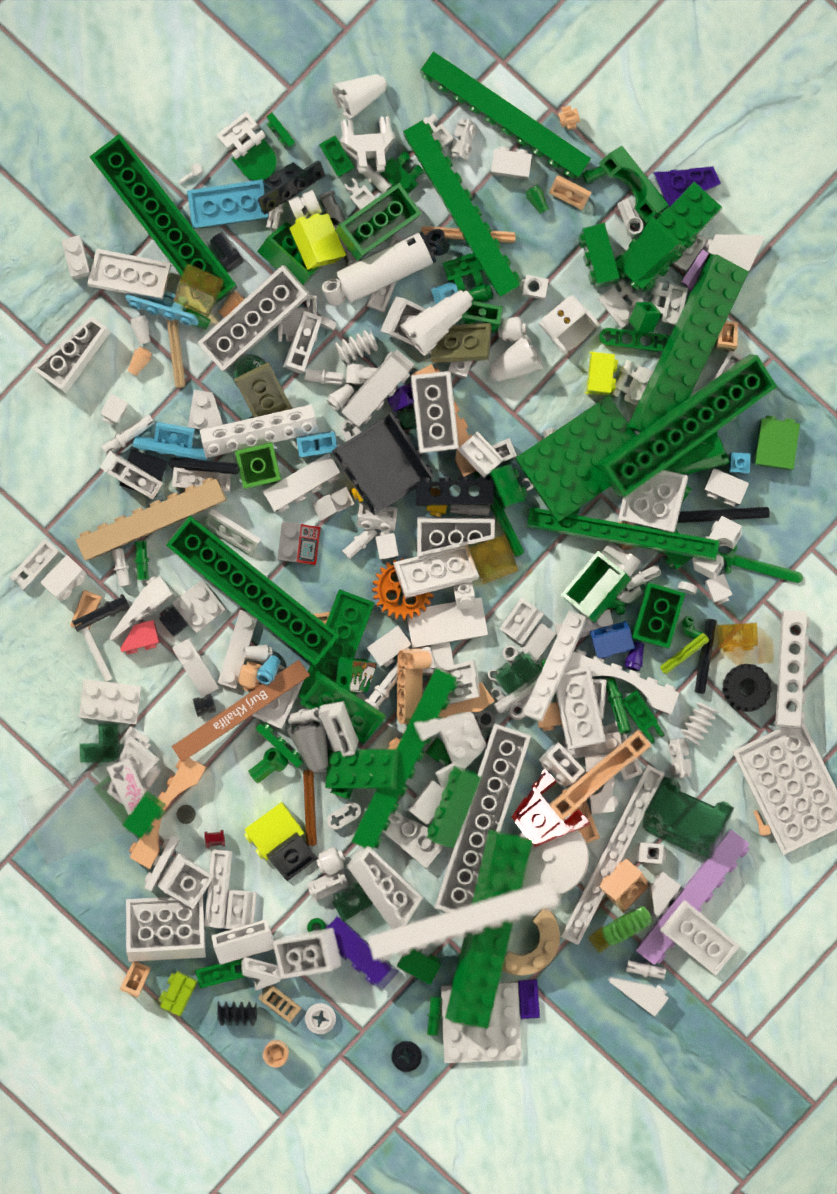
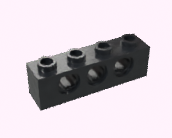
M460 477L458 481H451V478H439V481H431V478H420V481H416V506L494 504L493 480L489 481V477H478V481H470L469 477ZM434 486L441 490V494L437 497L430 494V489ZM453 486L460 489V494L456 497L449 493V489ZM471 486H476L479 489L477 496L469 494L468 490Z

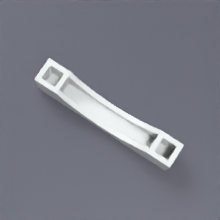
M578 649L572 653L564 672L590 666L592 677L611 676L622 679L637 688L646 697L652 708L672 714L679 696V692H676V687L665 684V687L658 685V680L650 677L647 680L640 678V673L632 670L629 673L622 671V666L614 663L611 666L604 664V659H598L596 656L593 659L586 657L587 653Z

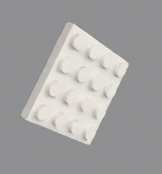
M518 982L499 983L488 1029L453 1023L446 1019L445 1015L452 985H441L444 1063L521 1060Z

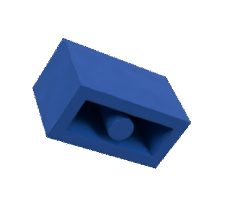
M626 621L589 631L594 652L598 659L609 658L616 653H626L634 648L630 628Z

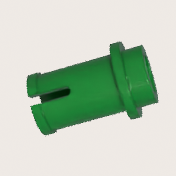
M601 165L589 171L586 169L582 173L586 184H592L594 180L608 175Z

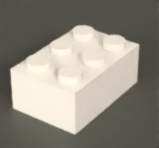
M333 928L283 936L273 941L281 979L332 971L342 966Z

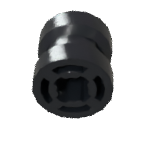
M207 694L204 698H193V704L198 717L203 716L207 712H216L212 694Z

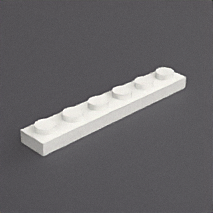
M568 611L523 711L525 716L542 722L588 620L586 616Z

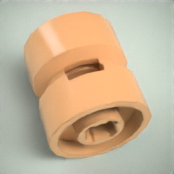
M272 1040L266 1045L263 1058L269 1066L280 1067L287 1061L289 1048L282 1040Z

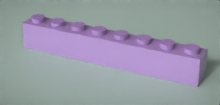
M729 829L683 887L678 897L672 901L666 913L661 915L635 950L653 965L656 963L660 964L666 956L664 952L668 947L672 948L676 944L660 931L684 900L698 912H701V905L704 902L708 903L714 895L712 891L715 887L719 888L726 880L724 878L728 871L731 873L735 869L737 859L740 856L743 858L749 851V843L732 829Z

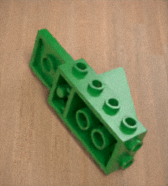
M693 182L669 209L666 208L665 211H660L655 218L651 217L642 230L641 236L638 239H633L628 245L629 249L625 253L621 252L616 257L615 263L619 276L623 279L626 277L630 281L629 284L636 291L640 290L642 293H645L647 290L650 291L655 286L656 280L660 276L663 277L669 271V267L673 262L676 263L682 257V253L686 248L689 249L694 245L696 236L721 211L722 206Z

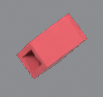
M152 620L134 625L120 648L121 652H126L129 655L137 653L138 648L145 647V650L156 648V644L160 643L155 621Z

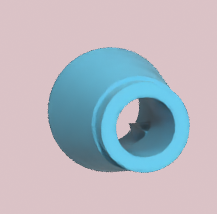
M270 656L258 669L256 677L259 682L268 685L274 681L280 663L279 658Z

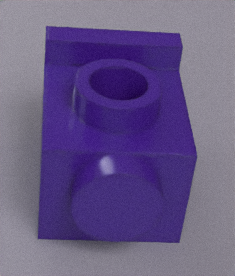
M412 383L399 387L393 396L387 398L393 413L414 404Z

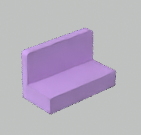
M702 249L681 281V285L692 291L708 258V252Z

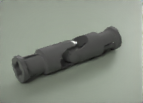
M332 190L321 194L319 199L323 202L325 214H329L336 229L339 226L337 225V220L341 224L346 219L341 206L337 204L335 199V191ZM339 237L346 253L344 257L345 266L347 267L358 262Z

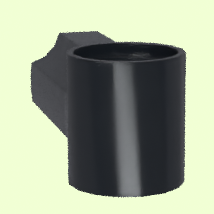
M223 232L218 233L209 240L228 272L244 263L237 249L233 248Z

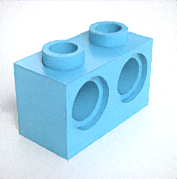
M334 431L296 437L299 457L331 453L337 447Z

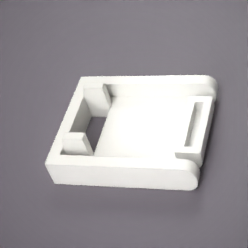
M310 295L305 300L307 301V308H296L278 324V342L283 341V335H286V342H292L304 311L317 315V295Z

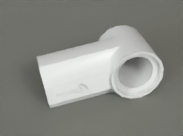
M633 198L617 203L628 236L638 238L642 234L644 225L638 212L634 209L635 203ZM638 224L640 226L639 231H631L630 225Z
M347 364L346 384L363 385L378 368L365 367L359 364Z
M609 542L602 551L605 557L626 572L629 577H631L641 563L638 558L629 552L626 553L612 542Z

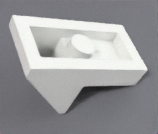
M347 487L324 496L312 503L320 521L355 505Z
M244 957L242 961V975L255 978V990H260L280 982L279 966Z

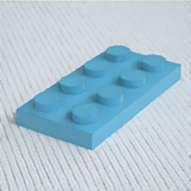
M263 180L187 190L192 228L199 229L267 219L268 213L264 215L261 212L257 201L259 197L265 194Z

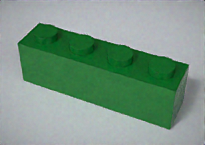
M454 766L453 771L449 774L446 789L442 792V799L435 810V817L427 831V838L432 842L453 849L481 780V776L475 772Z

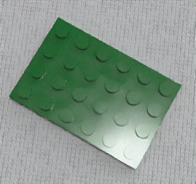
M609 395L514 458L557 522L611 486L597 464L636 436L633 430L627 427V421Z

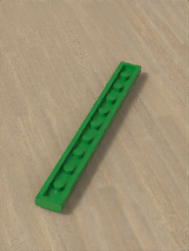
M533 507L530 508L527 521L528 528L716 561L720 540L569 514L557 522L549 510Z

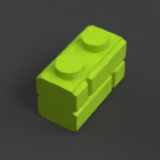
M178 970L176 974L171 973L167 982L170 986L167 992L163 990L158 1000L162 1002L160 1007L181 1017L198 980Z

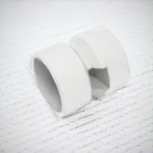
M313 190L303 193L301 198L296 196L288 200L296 220L301 217H306L307 219L308 215L312 216L322 213Z

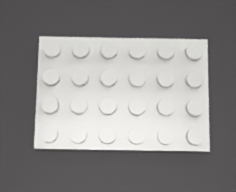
M801 723L799 728L781 727L732 751L782 855L837 829V789L804 723Z

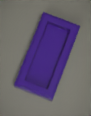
M518 980L520 1018H540L538 980Z

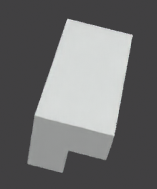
M344 702L322 705L319 715L333 751H341L343 756L354 755L358 739Z

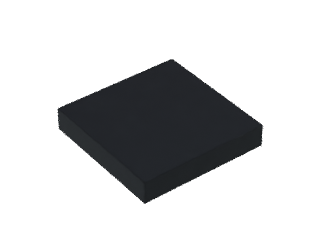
M132 449L127 460L159 481H162L168 463L167 460ZM122 481L120 482L119 486L137 491Z
M297 832L266 854L267 858L286 881H289L318 859Z

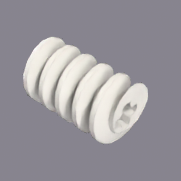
M364 330L363 337L357 333L356 340L350 336L349 343L343 339L342 346L337 342L335 343L341 360H345L348 364L350 363V357L356 361L357 354L363 358L364 351L369 355L371 354V348L376 352L378 351V346L371 330L370 334Z
M697 703L696 705L700 710L693 709L696 717L689 716L692 723L686 722L685 726L688 730L682 729L681 732L686 739L701 746L697 740L705 739L701 733L709 732L705 726L712 727L709 719L716 720L713 712H719L706 704Z

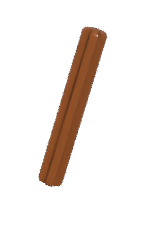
M304 770L306 844L308 846H315L317 844L314 773L310 770Z

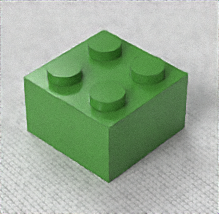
M273 443L235 451L244 490L281 481Z

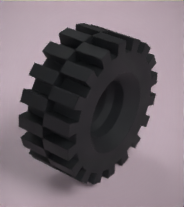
M741 664L733 667L726 674L725 680H723L722 692H724L725 700L734 709L742 712H752L760 709L770 699V693L772 692L769 675L761 667L754 664ZM745 680L753 682L755 690L751 695H744L740 691V685Z

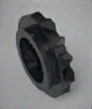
M402 1041L396 1044L392 1050V1063L400 1071H413L421 1063L422 1052L419 1046L412 1041ZM404 1048H406L408 1054H415L409 1058V1064H407L405 1059H398V1057L404 1055Z

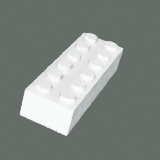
M282 265L197 343L222 371H228L311 294L286 266Z

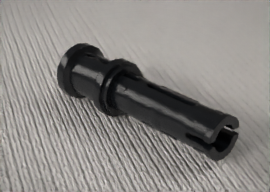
M121 594L119 598L111 602L106 601L104 603L105 606L76 620H72L76 631L78 632L108 616L115 617L118 612L125 609L129 610L130 607L124 594Z

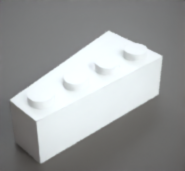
M90 317L71 336L63 340L57 348L44 356L43 360L35 364L32 369L67 393L111 331L96 319Z
M369 846L356 852L347 867L390 928L396 929L405 926L423 897Z

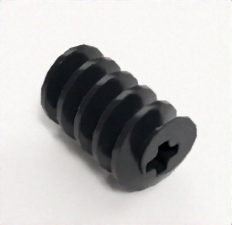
M218 1001L217 1019L220 1026L224 1025L225 1020L228 1026L232 1025L233 1020L236 1026H239L241 1021L243 1026H247L248 1021H250L251 1026H254L257 1020V1002L254 1007H252L251 1002H248L247 1006L244 1007L243 1001H241L239 1007H237L235 1001H233L231 1007H229L228 1002L225 1001L224 1006L221 1007L220 1001Z

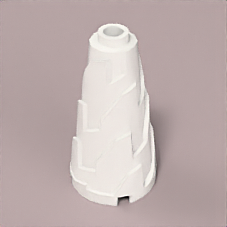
M460 290L452 296L446 297L432 308L429 307L419 315L413 316L400 325L411 343L413 342L416 345L417 350L425 356L449 332V329L462 318V315L472 305L471 301L473 298L467 291L463 292Z

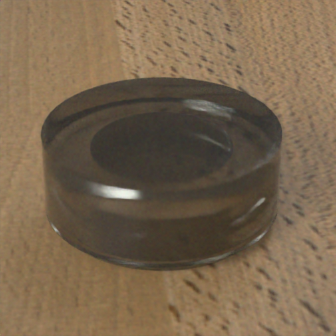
M183 805L177 810V819L183 824H189L194 821L196 811L191 805Z

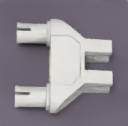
M385 116V123L384 117L378 119L380 133L354 135L352 120L348 119L347 125L346 120L340 122L343 135L340 139L341 146L357 160L358 173H366V159L375 158L377 172L385 171V154L396 139L394 132L391 130L390 117Z

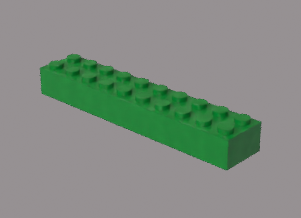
M120 133L89 156L207 311L238 288L230 275Z
M718 254L708 256L627 427L641 433L690 397L749 271Z
M749 354L597 465L617 496L625 498L777 388V385L759 356Z
M189 516L166 544L169 549L315 666L321 663L341 638L338 633L193 517Z
M489 829L471 905L521 890L533 840ZM506 919L501 921L502 925L491 928L490 925L483 926V931L473 934L471 930L465 932L446 1010V1019L453 1023L485 1029L489 1028L513 922L509 923V920Z

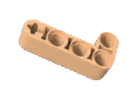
M404 649L398 652L397 719L400 724L410 722L422 697L423 669L430 668L432 663L431 654L426 650Z

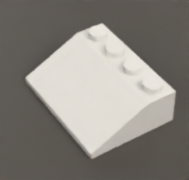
M203 895L194 909L174 897L126 899V950L129 962L206 957Z

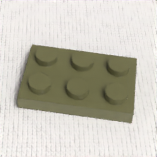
M490 323L453 325L449 332L431 350L432 363L489 360Z
M269 362L234 379L254 418L293 409Z

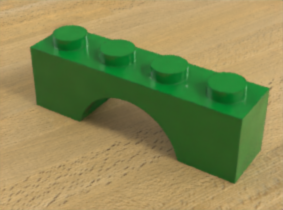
M623 146L613 150L599 162L610 178H617L630 187L636 200L634 209L645 223L669 206Z

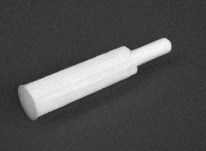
M537 680L529 685L527 683L496 702L494 706L498 713L501 714L530 695Z

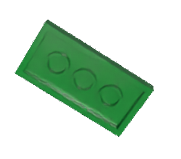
M322 674L300 702L301 705L309 710L320 709L322 705L344 702L357 739L363 744L370 738L386 716Z
M360 749L355 750L354 755L343 756L341 751L334 752L333 750H328L325 788L395 789L398 750Z

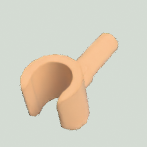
M758 810L754 811L753 813L758 822L759 834L762 836L770 835L769 825H763Z

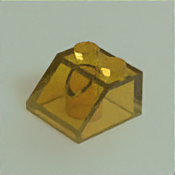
M187 264L173 302L209 317L224 285V281Z
M505 534L469 548L483 585L519 571Z

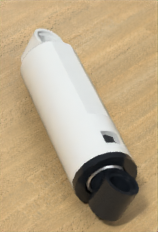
M434 229L425 237L423 231H420L337 271L338 279H329L322 286L328 303L330 305H339L344 302L346 296L349 302H354L436 263L434 255H444L450 248L445 233L441 229Z

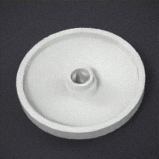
M576 830L537 847L532 844L523 885L530 888L555 880L559 895L577 886L584 877L589 862V851L582 834ZM521 831L519 836L526 837V835Z

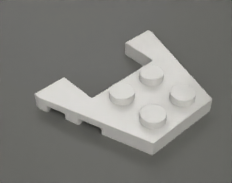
M471 712L451 715L443 719H431L423 723L416 722L414 724L420 739L423 741L438 732L441 735L452 761L450 765L436 772V776L443 789H446L449 774L453 771L454 766L466 769L487 747L475 717Z

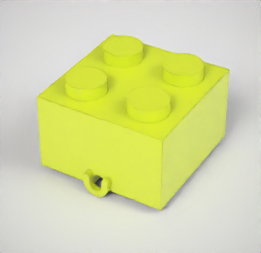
M589 352L591 355L585 394L608 396L615 390L616 379L613 378V373L617 371L618 359H615V354Z

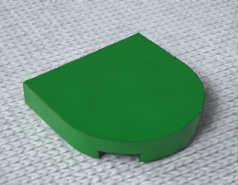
M264 138L260 144L254 145L247 150V154L244 156L241 155L237 159L231 158L241 173L253 181H264L274 174L277 166L276 155Z

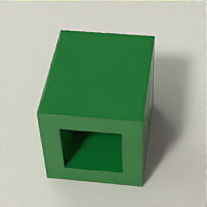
M636 302L629 322L639 333L654 332L661 312L652 302Z

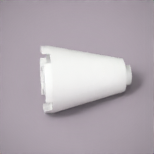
M378 74L335 83L332 85L335 87L332 89V93L338 108L342 107L345 111L342 113L343 116L347 119H352L386 91L387 83L383 76L380 77Z
M527 335L522 336L490 364L491 369H489V373L493 380L503 381L544 369L542 359L536 347L529 345L532 341Z

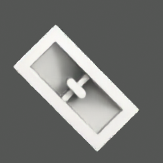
M510 438L492 446L504 459L500 464L517 456Z

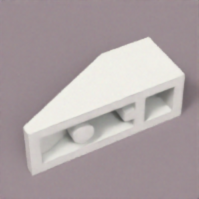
M306 311L303 312L283 368L300 374L305 371L322 317Z
M109 451L100 466L109 475L151 499H154L163 484L158 479Z
M188 638L172 648L202 698L219 689L191 639Z
M615 977L608 978L610 983L654 1017L669 999L665 995L667 991L659 985L654 987L646 983Z

